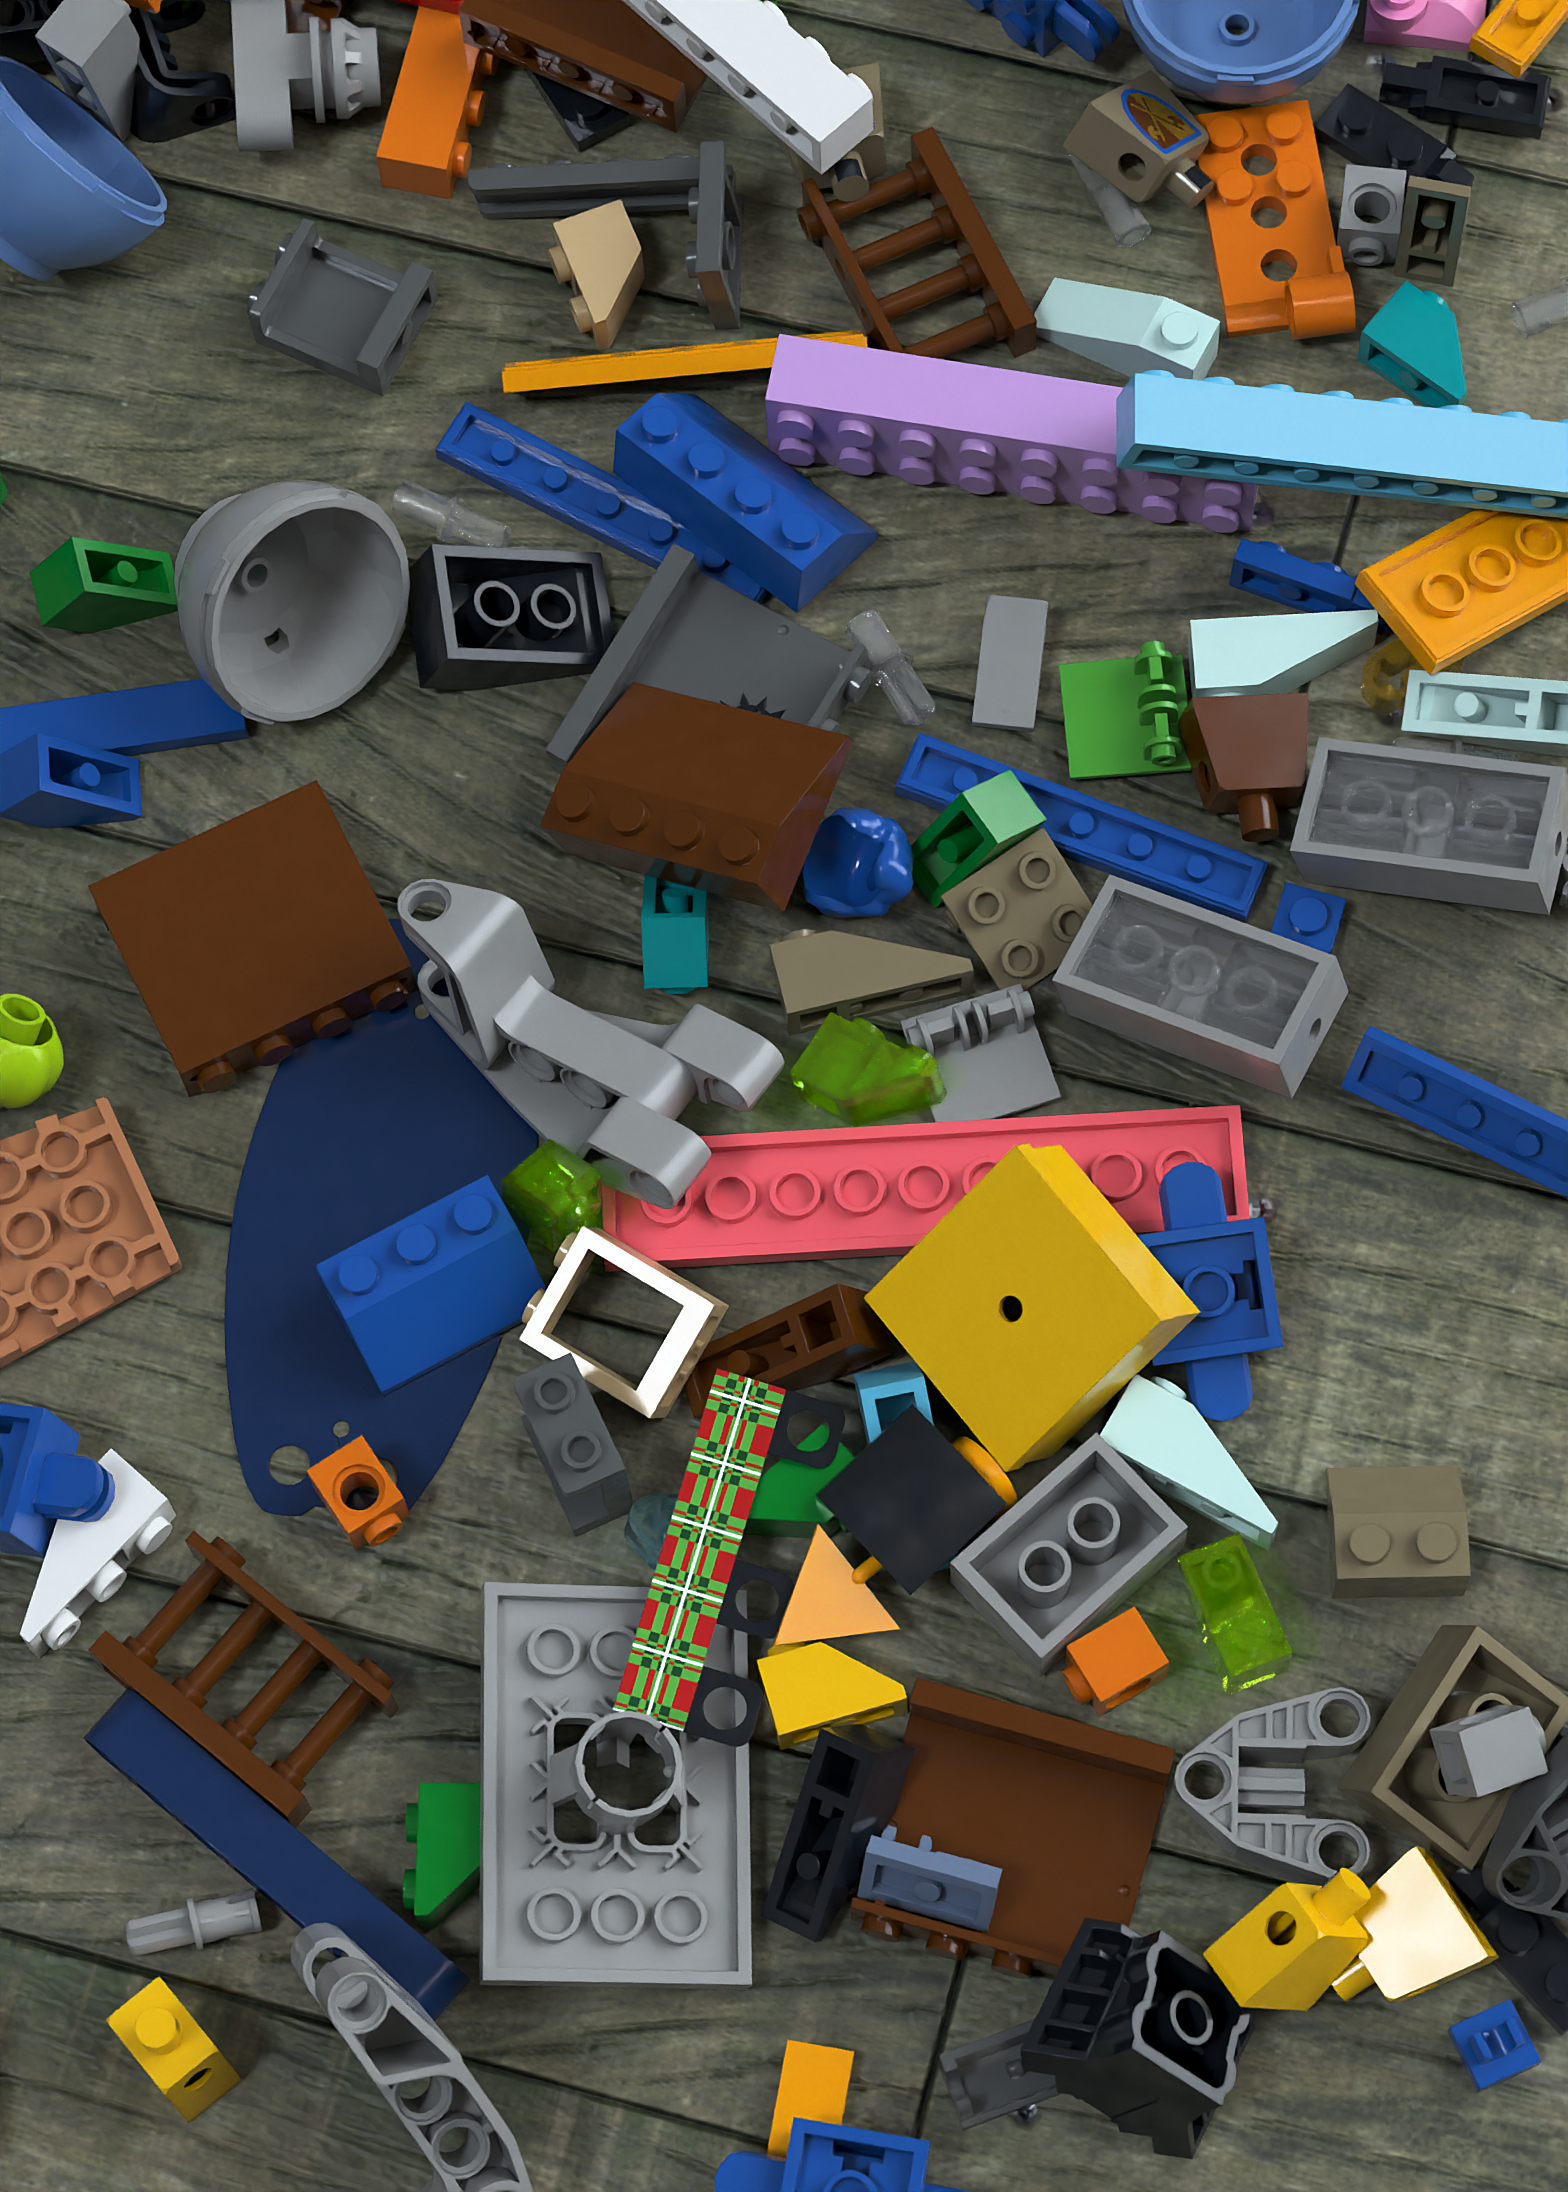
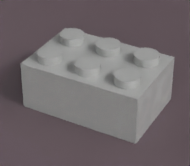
M1096 1432L950 1562V1582L1036 1674L1041 1677L1065 1655L1067 1645L1091 1632L1185 1547L1188 1526Z

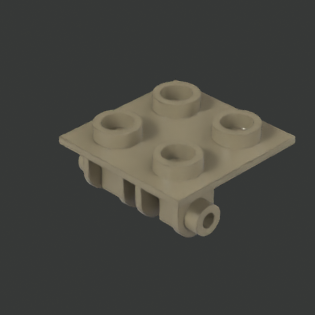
M1044 827L1039 828L940 895V898L947 907L942 912L946 923L955 933L960 930L962 931L998 990L1021 983L1022 989L1025 991L1059 968L1093 906Z

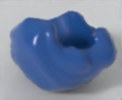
M839 808L826 817L818 827L802 867L803 896L806 903L816 906L823 915L835 918H879L885 915L891 904L903 900L910 893L914 883L912 877L914 860L912 847L902 827L895 819L881 817L868 808Z

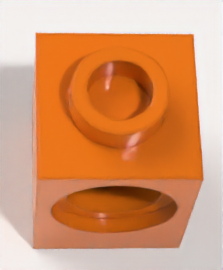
M362 1435L306 1470L313 1488L355 1551L367 1543L371 1547H375L388 1541L402 1529L403 1523L401 1521L410 1516L404 1497ZM369 1486L379 1491L377 1500L367 1509L353 1510L345 1505L348 1495L358 1487Z
M1134 1606L1067 1645L1065 1663L1068 1668L1062 1670L1061 1674L1077 1703L1082 1706L1090 1702L1097 1715L1101 1717L1166 1679L1169 1661Z

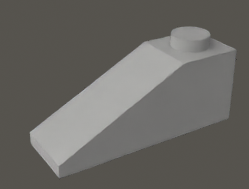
M63 0L35 37L65 92L96 117L123 143L130 134L140 37L129 17L132 10L124 0Z

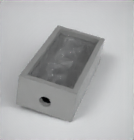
M1319 737L1290 852L1305 883L1550 915L1568 839V773L1566 767Z
M1109 875L1052 979L1068 1015L1289 1098H1293L1349 992L1337 957L1113 875Z

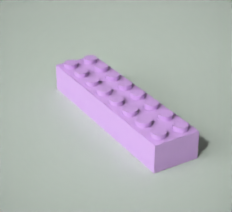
M783 334L778 336L765 397L768 447L781 460L792 465L807 466L815 462L839 466L845 472L854 475H869L873 472L897 475L904 481L917 485H927L934 481L959 485L965 491L974 494H990L993 491L1016 494L1036 504H1049L1053 501L1079 504L1088 511L1100 514L1111 513L1115 510L1141 514L1145 519L1156 523H1171L1175 520L1202 524L1205 528L1219 533H1230L1236 530L1251 531L1259 484L1116 468V398L1123 390L1121 387Z

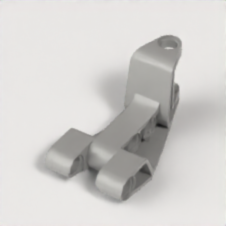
M421 879L407 886L398 898L397 909L406 936L430 958L418 973V987L426 1010L507 1103L580 1176L660 1208L672 1209L708 1165V1159L712 1155L703 1139L689 1128L675 1121L692 1099L705 1104L713 1100L739 1111H749L784 1068L785 1061L782 1054L769 1040L699 1004H695L681 1022L672 1025H659L585 1010L554 995L551 991L554 989L555 979L523 908L503 894L436 879ZM426 902H437L445 906L444 912L438 918L431 921H419L411 916L414 909ZM445 978L449 996L436 995L431 989L437 981Z
M315 1923L304 1928L295 1937L291 1947L292 1965L329 2020L429 2159L433 2168V2177L418 2192H533L512 2132L465 2066L460 2053L420 2003L337 1926L328 1923ZM331 1947L342 1949L341 1958L330 1963L328 1961L318 1974L312 1973L313 1960L320 1951ZM430 2076L428 2088L422 2095L411 2099L401 2097V2089L405 2081ZM455 2127L468 2128V2135L460 2148L452 2152L439 2151L441 2138L448 2130Z

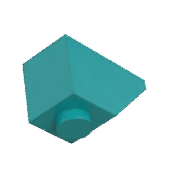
M1406 280L1361 331L1357 360L1424 407L1464 406L1467 390L1455 314L1450 311L1446 302L1439 295L1430 290L1421 291Z
M645 875L641 912L644 989L659 988L660 991L668 994H684L693 991L696 987H708L709 892Z

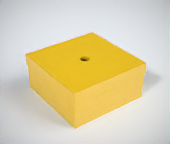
M1030 1144L1015 1145L864 1297L870 1307L1005 1472L1018 1470L1028 1462L1052 1457L1200 1313L1199 1309L1061 1145L1035 1148Z

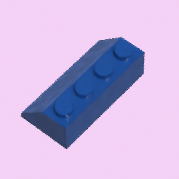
M656 393L616 429L613 473L796 613L877 540V531L696 394Z

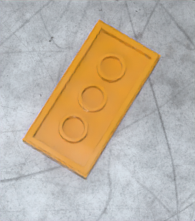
M1476 508L1359 572L1354 584L1431 676L1568 600V519Z

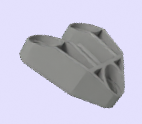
M1338 1687L1239 1713L1181 1759L1176 1767L1173 1782L1175 1797L1180 1806L1236 1861L1300 1883L1323 1886L1337 1870H1332L1324 1865L1320 1858L1319 1846L1328 1837L1340 1835L1351 1840L1357 1848V1861L1348 1870L1360 1878L1368 1863L1370 1848L1368 1838L1362 1829L1352 1822L1340 1819L1306 1818V1815L1238 1813V1807L1304 1809V1769L1239 1767V1761L1302 1763L1303 1760L1334 1758L1347 1755L1358 1748L1366 1737L1370 1722L1368 1705L1362 1696L1353 1690ZM1336 1703L1349 1706L1357 1715L1358 1728L1348 1737L1337 1738L1329 1735L1321 1726L1319 1718L1324 1708ZM1208 1765L1218 1770L1224 1785L1217 1796L1212 1799L1202 1800L1195 1798L1188 1792L1185 1787L1184 1778L1193 1767Z

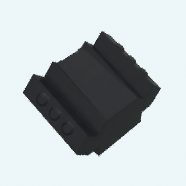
M1085 1918L1020 2049L1022 2067L1024 2071L1054 2075L1057 2093L1069 2094L1078 2100L1081 2099L1110 2117L1111 2121L1118 2125L1119 2132L1152 2137L1155 2154L1193 2159L1216 2108L1223 2106L1225 2094L1235 2084L1236 2066L1255 2029L1253 2010L1249 2007H1240L1205 1958L1164 1931L1159 1930L1142 1937L1122 1923Z

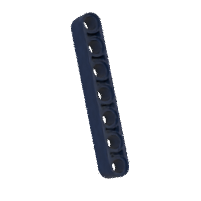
M128 1687L83 1737L107 1762L301 1929L315 1923H328L337 1926L416 1999L434 2022L470 1981L445 1955L131 1688ZM336 1947L326 1948L336 1959L342 1957V1949Z

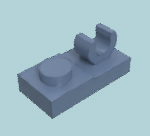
M888 1826L883 1831L882 1837L871 1835L865 1852L857 1897L871 1901L876 1899L882 1900L889 1906L987 1933L1002 1874L1001 1868L937 1851V1853L931 1852V1837L925 1835L920 1839L918 1848L895 1842L897 1827Z

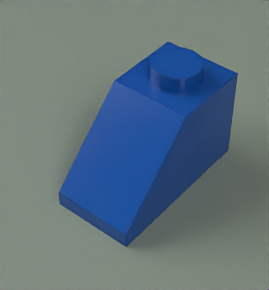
M37 732L0 754V817L47 829L134 821L142 817L139 759Z

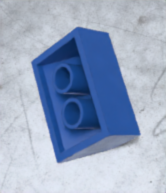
M488 1175L315 1265L324 1291L382 1396L522 1323V1315L533 1295L541 1288L547 1290L515 1222Z

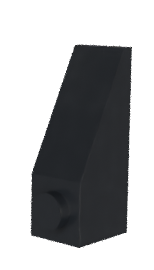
M862 1724L820 1728L761 1913L762 1917L811 1941L820 1942L823 1940L862 1871L865 1852L871 1835L881 1837L896 1811L915 1752L914 1748Z

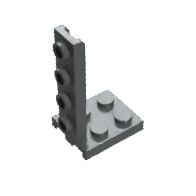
M724 140L700 142V157H693L687 154H673L665 159L634 160L627 157H614L606 162L578 164L568 160H555L547 165L517 167L509 163H497L488 168L468 169V185L475 196L481 215L486 219L577 215L621 199L626 212L689 209L691 223L697 224L696 241L687 242L686 264L689 278H697L699 306L708 307L715 329L739 328L744 199L742 194L734 195L736 174L733 165H726V144Z

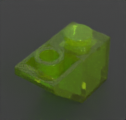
M832 1012L829 1013L790 1071V1076L802 1101L852 1127L940 1104L947 1095V1090L938 1070L939 1064L928 1052L912 1044H907L903 1049L885 1040V1035L870 1022L858 1017L853 1018L850 1022Z
M551 1139L546 1141L502 1179V1198L552 1252L561 1246L570 1233L575 1232L579 1234L583 1226L596 1228L600 1222L596 1215L601 1212L602 1175L592 1165Z
M1239 1532L1178 1556V1565L1200 1635L1227 1696L1288 1671L1293 1651Z

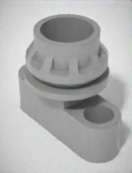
M231 0L239 152L293 150L292 109L315 108L316 123H326L325 109H336L337 120L350 119L364 107H381L376 27L358 28L343 18H332L331 29L320 30L319 17H309L310 32L288 34L286 0Z

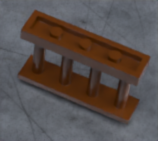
M933 127L911 136V161L906 162L905 170L870 184L868 192L856 201L844 202L834 199L826 203L813 177L802 182L803 206L796 210L801 228L809 242L819 241L875 349L942 359L991 337L995 341L1004 339L1014 358L1036 349L1037 320ZM913 192H916L918 196L927 194L934 207V210L931 211V218L856 250H850L838 224ZM939 240L944 244L953 243L960 256L957 259V266L878 300L876 299L863 274L864 272ZM967 288L970 293L978 290L986 305L983 308V315L902 349L888 321Z
M193 1531L185 1541L193 1557L201 1563L135 1639L129 1635L123 1643H120L105 1630L88 1651L103 1671L125 1689L129 1687L143 1697L292 1826L297 1828L312 1810L307 1799L301 1793L307 1786L303 1779L369 1702L391 1719L399 1709L393 1694L389 1691L394 1682L384 1671L367 1658H364L358 1665L242 1571L240 1568L246 1563V1560L227 1542L216 1536L211 1543H208ZM222 1580L248 1601L250 1605L185 1679L178 1676L170 1684L153 1670L154 1666L159 1662L155 1655ZM272 1621L300 1645L234 1720L227 1717L219 1725L202 1711L203 1707L208 1703L204 1696L265 1626ZM321 1661L349 1686L283 1762L276 1759L269 1767L251 1752L257 1744L254 1737Z

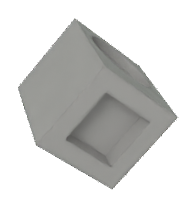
M1346 164L1336 246L1340 245L1344 259H1350L1356 264L1365 266L1377 265L1381 262L1395 264L1407 170ZM1371 215L1382 221L1370 224L1361 221L1359 217Z
M1498 1705L1429 1730L1448 1795L1481 1797L1548 1772L1543 1755L1546 1750L1545 1734L1538 1720L1531 1714L1530 1707Z

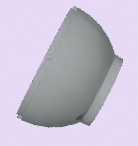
M292 480L268 484L249 492L223 499L206 510L191 526L176 558L174 583L181 636L184 645L200 676L214 692L232 709L257 722L273 725L274 723L313 718L339 707L359 692L380 670L387 658L392 657L407 625L404 621L408 609L410 578L406 549L397 528L378 504L341 486L311 480ZM277 630L279 632V640L267 646L264 638L272 635Z

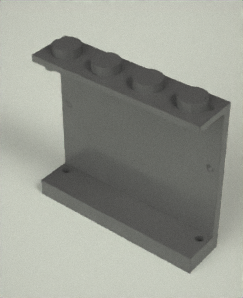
M673 543L545 751L552 769L561 774L564 767L633 682L720 703L721 700L732 707L740 706L743 692L749 705L757 706L767 696V707L765 710L770 714L785 710L780 719L839 733L841 723L837 722L848 702L857 704L871 682L870 677L873 672L868 670L870 662L867 648L864 644L857 642L853 651L849 652L701 573L695 554Z

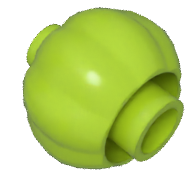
M4 994L0 996V1109L2 1107L17 1109L32 1104L55 1085L64 1066L63 1047L55 1025L38 1003L19 994Z

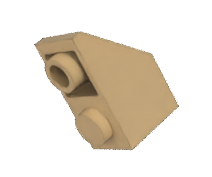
M621 199L554 222L553 229L556 247L548 249L549 259L559 284L569 281L575 294L574 298L568 300L575 324L580 334L587 331L591 332L598 351L611 347L645 279L642 248Z

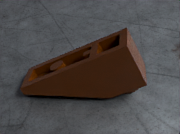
M837 1283L708 1343L684 1385L693 1417L702 1419L717 1369L790 1391H796L840 1378L893 1354L883 1321L864 1299L869 1292Z

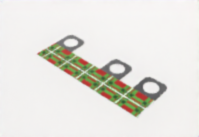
M717 1369L613 1707L614 1711L622 1712L629 1710L647 1714L662 1723L663 1726L732 1747H740L749 1742L763 1700L760 1686L754 1681L705 1667L703 1664L715 1624L765 1639L776 1637L794 1588V1582L784 1573L735 1558L767 1453L815 1468L827 1467L835 1458L845 1424V1414L839 1406ZM812 1410L818 1412L826 1419L829 1425V1438L818 1450L802 1451L796 1448L788 1438V1423L800 1411ZM763 1580L775 1588L779 1597V1605L775 1614L768 1620L762 1622L750 1621L738 1611L736 1595L740 1587L746 1582ZM717 1688H733L746 1701V1716L742 1723L733 1729H718L712 1726L704 1715L705 1699L710 1692Z

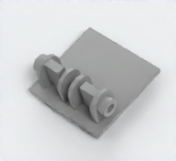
M1021 983L900 1021L935 1122L999 1119L1061 1099L1060 1091L1032 1016L1035 1015V1010L1028 991H1023Z

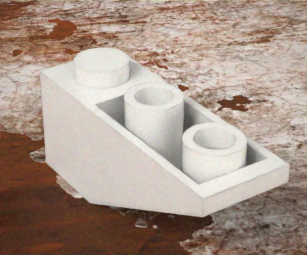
M112 1448L97 1462L112 1474L115 1483V1498L108 1512L100 1520L94 1522L57 1519L20 1631V1636L29 1649L39 1658L50 1647L53 1650L63 1647L79 1629L81 1621L78 1618L96 1599L99 1602L109 1599L125 1581L127 1573L124 1570L141 1552L147 1555L155 1551L166 1540L172 1530L170 1522L176 1517V1514L168 1499Z

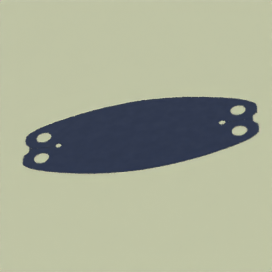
M388 919L412 965L418 987V973L430 958L406 936L400 919ZM445 978L440 979L434 984L431 989L434 994L449 996ZM419 987L418 990L410 993L401 1005L385 1012L373 1010L352 1020L351 1025L345 1031L328 1039L316 1037L295 1047L292 1054L281 1061L255 1126L240 1179L232 1220L226 1271L224 1315L227 1382L235 1444L245 1483L255 1502L264 1512L280 1516H301L313 1507L326 1508L313 1488L308 1473L302 1481L294 1485H284L272 1478L269 1472V1460L277 1449L283 1446L294 1445L307 1453L310 1460V1468L337 1451L339 1437L333 1433V1427L340 1421L346 1422L349 1425L350 1431L346 1436L340 1437L338 1450L362 1435L377 1458L388 1460L395 1466L398 1476L396 1487L404 1497L408 1510H410L433 1479L456 1439L482 1387L502 1336L501 1333L382 1396L324 1291L315 1267L320 1262L486 1175L489 1176L527 1246L535 1191L538 1133L507 1103L430 1014L425 1019L416 1018L414 1009L419 1004H423ZM358 1487L348 1495L345 1505L353 1510H364L372 1506L377 1498L366 1496Z

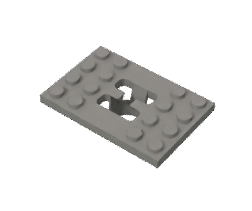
M484 1582L481 1588L479 1985L748 1990L752 1985L749 1742L740 1747H732L663 1726L662 1723L647 1714L629 1710L622 1712L613 1710L650 1587ZM738 1590L736 1606L740 1614L746 1619L747 1590ZM715 1624L703 1666L748 1679L747 1633ZM720 1687L708 1694L703 1709L707 1721L712 1726L722 1730H729L742 1723L746 1716L747 1705L744 1697L737 1690L729 1687ZM561 1724L589 1726L579 1743L554 1754V1727ZM662 1727H666L662 1733L659 1732ZM637 1733L645 1737L644 1740L664 1758L666 1767L663 1772L667 1777L666 1788L648 1808L630 1811L629 1807L619 1802L607 1804L601 1799H598L595 1803L592 1802L596 1796L585 1780L584 1773L586 1769L582 1764L586 1744L595 1737L596 1767L630 1768L629 1745ZM575 1799L583 1813L597 1822L596 1841L590 1844H567L559 1841L554 1833V1808ZM669 1802L676 1812L675 1844L653 1846L643 1845L638 1842L634 1835L636 1828L659 1815Z

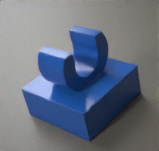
M1511 1999L1452 2025L1447 2031L1477 2093L1532 2069L1541 2062Z

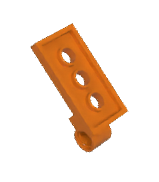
M1300 100L1193 115L1208 132L1209 137L1208 144L1195 164L1214 181V186L1202 202L1227 338L1289 330L1292 340L1355 332L1356 314L1350 276L1344 268L1340 245L1336 246L1309 101ZM1263 156L1269 159L1275 168L1268 174L1258 176L1248 173L1243 168L1242 163L1249 157ZM1271 208L1280 212L1285 220L1277 227L1264 228L1257 225L1251 216L1260 209ZM1282 261L1289 264L1295 273L1285 281H1273L1267 278L1261 269L1269 262Z

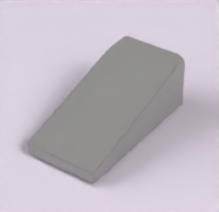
M1001 595L987 596L972 726L1034 732L1048 622V602Z

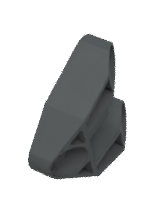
M1567 1733L1545 1757L1548 1772L1523 1781L1510 1796L1482 1869L1484 1886L1492 1896L1517 1909L1568 1920ZM1526 1857L1531 1866L1530 1880L1523 1889L1516 1892H1508L1502 1881L1504 1869L1516 1859Z

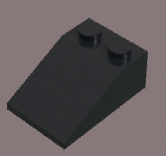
M431 544L409 569L410 590L408 606L420 688L483 690L592 674L614 640L601 553Z

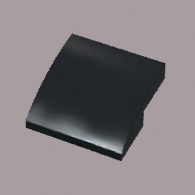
M913 1404L903 1411L815 1494L909 1595H912L1007 1505L1000 1495Z

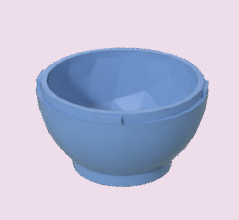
M1122 0L1124 14L1133 37L1143 54L1159 74L1184 91L1213 103L1230 106L1262 103L1287 95L1312 81L1341 49L1353 27L1360 0ZM1239 28L1246 32L1242 35H1233L1227 30Z
M0 56V259L30 278L48 282L60 270L96 266L120 257L145 241L164 223V212L167 210L165 195L149 171L105 125L67 93L27 66L8 57Z

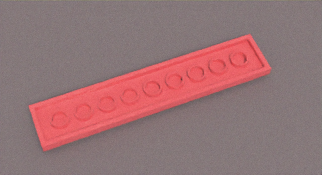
M1240 1105L699 1136L709 1147L712 1155L708 1159V1165L672 1209L660 1208L601 1184L603 1231L665 1268L905 1255L1015 1145L1030 1144L1033 1148L1061 1145L1136 1235L1165 1231L1159 1186L1163 1176L1170 1169L1185 1162L1203 1163L1212 1167L1218 1174L1222 1182L1227 1222L1250 1219ZM604 1258L606 1272L625 1271Z

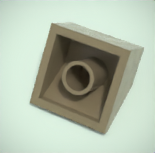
M1458 1465L1326 1468L1332 1599L1464 1596L1471 1572L1467 1509Z

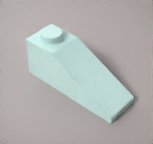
M1054 278L1034 313L1037 320L1036 336L1129 377H1132L1134 373L1140 374L1148 370H1164L1172 373L1175 378L1200 381L1205 379L1217 357L1220 321L1164 296Z
M1376 610L1190 620L1188 656L1192 697L1286 694L1374 647L1379 621L1378 612Z
M1409 669L1401 731L1408 734L1528 753L1568 757V681L1440 671L1430 676L1426 670Z
M1136 1374L1100 1436L1149 1487L1269 1551L1275 1540L1278 1526L1277 1520L1195 1406L1185 1400L1187 1397L1185 1392L1166 1379L1152 1377L1151 1381H1148Z

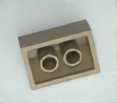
M1442 1625L1337 1789L1386 1828L1459 1867L1472 1870L1494 1836L1510 1796L1523 1781L1481 1797L1448 1795L1429 1730L1498 1705L1530 1707L1531 1714L1538 1720L1544 1731L1546 1750L1543 1755H1545L1568 1719V1697L1479 1626Z

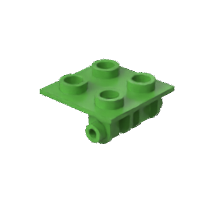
M1149 641L1140 646V654L1135 658L1059 664L1070 780L1192 771L1178 728V720L1188 705L1182 654L1172 655L1170 652L1165 651V644L1163 642Z

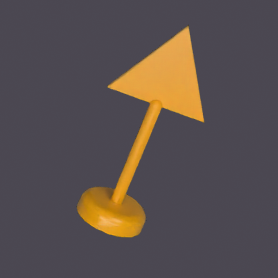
M958 1437L951 1445L1007 1503L991 1519L998 1520L1018 1502L1017 1494L1002 1468L986 1450L967 1437ZM817 1524L772 1646L899 1630L898 1625L865 1584L867 1580L884 1567L872 1555L854 1570L821 1526Z

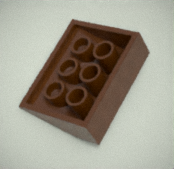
M633 682L564 767L540 827L569 855L785 912L853 740L847 735Z

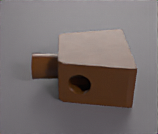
M1307 693L1192 697L1178 720L1179 733L1204 809L1210 813L1238 812L1242 839L1244 841L1263 842L1277 837L1280 834L1277 811L1292 808L1305 789L1309 703Z

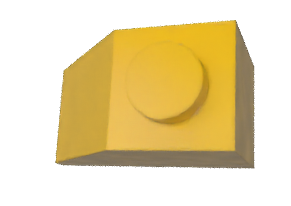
M821 1641L807 1646L805 1642L772 1646L767 1650L768 1657L757 1660L759 1678L781 1750L817 1740L820 1728L855 1724L866 1726L908 1713L907 1696L902 1684Z

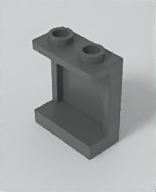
M303 218L294 235L288 233L282 239L275 256V268L266 283L259 282L253 289L247 304V315L250 319L255 342L380 396H384L437 303L438 294L433 270L411 261L404 274L323 240L318 235L316 223Z
M570 1352L515 1377L512 1382L513 1387L526 1413L521 1416L523 1426L574 1536H580L635 1511L626 1468L572 1353Z

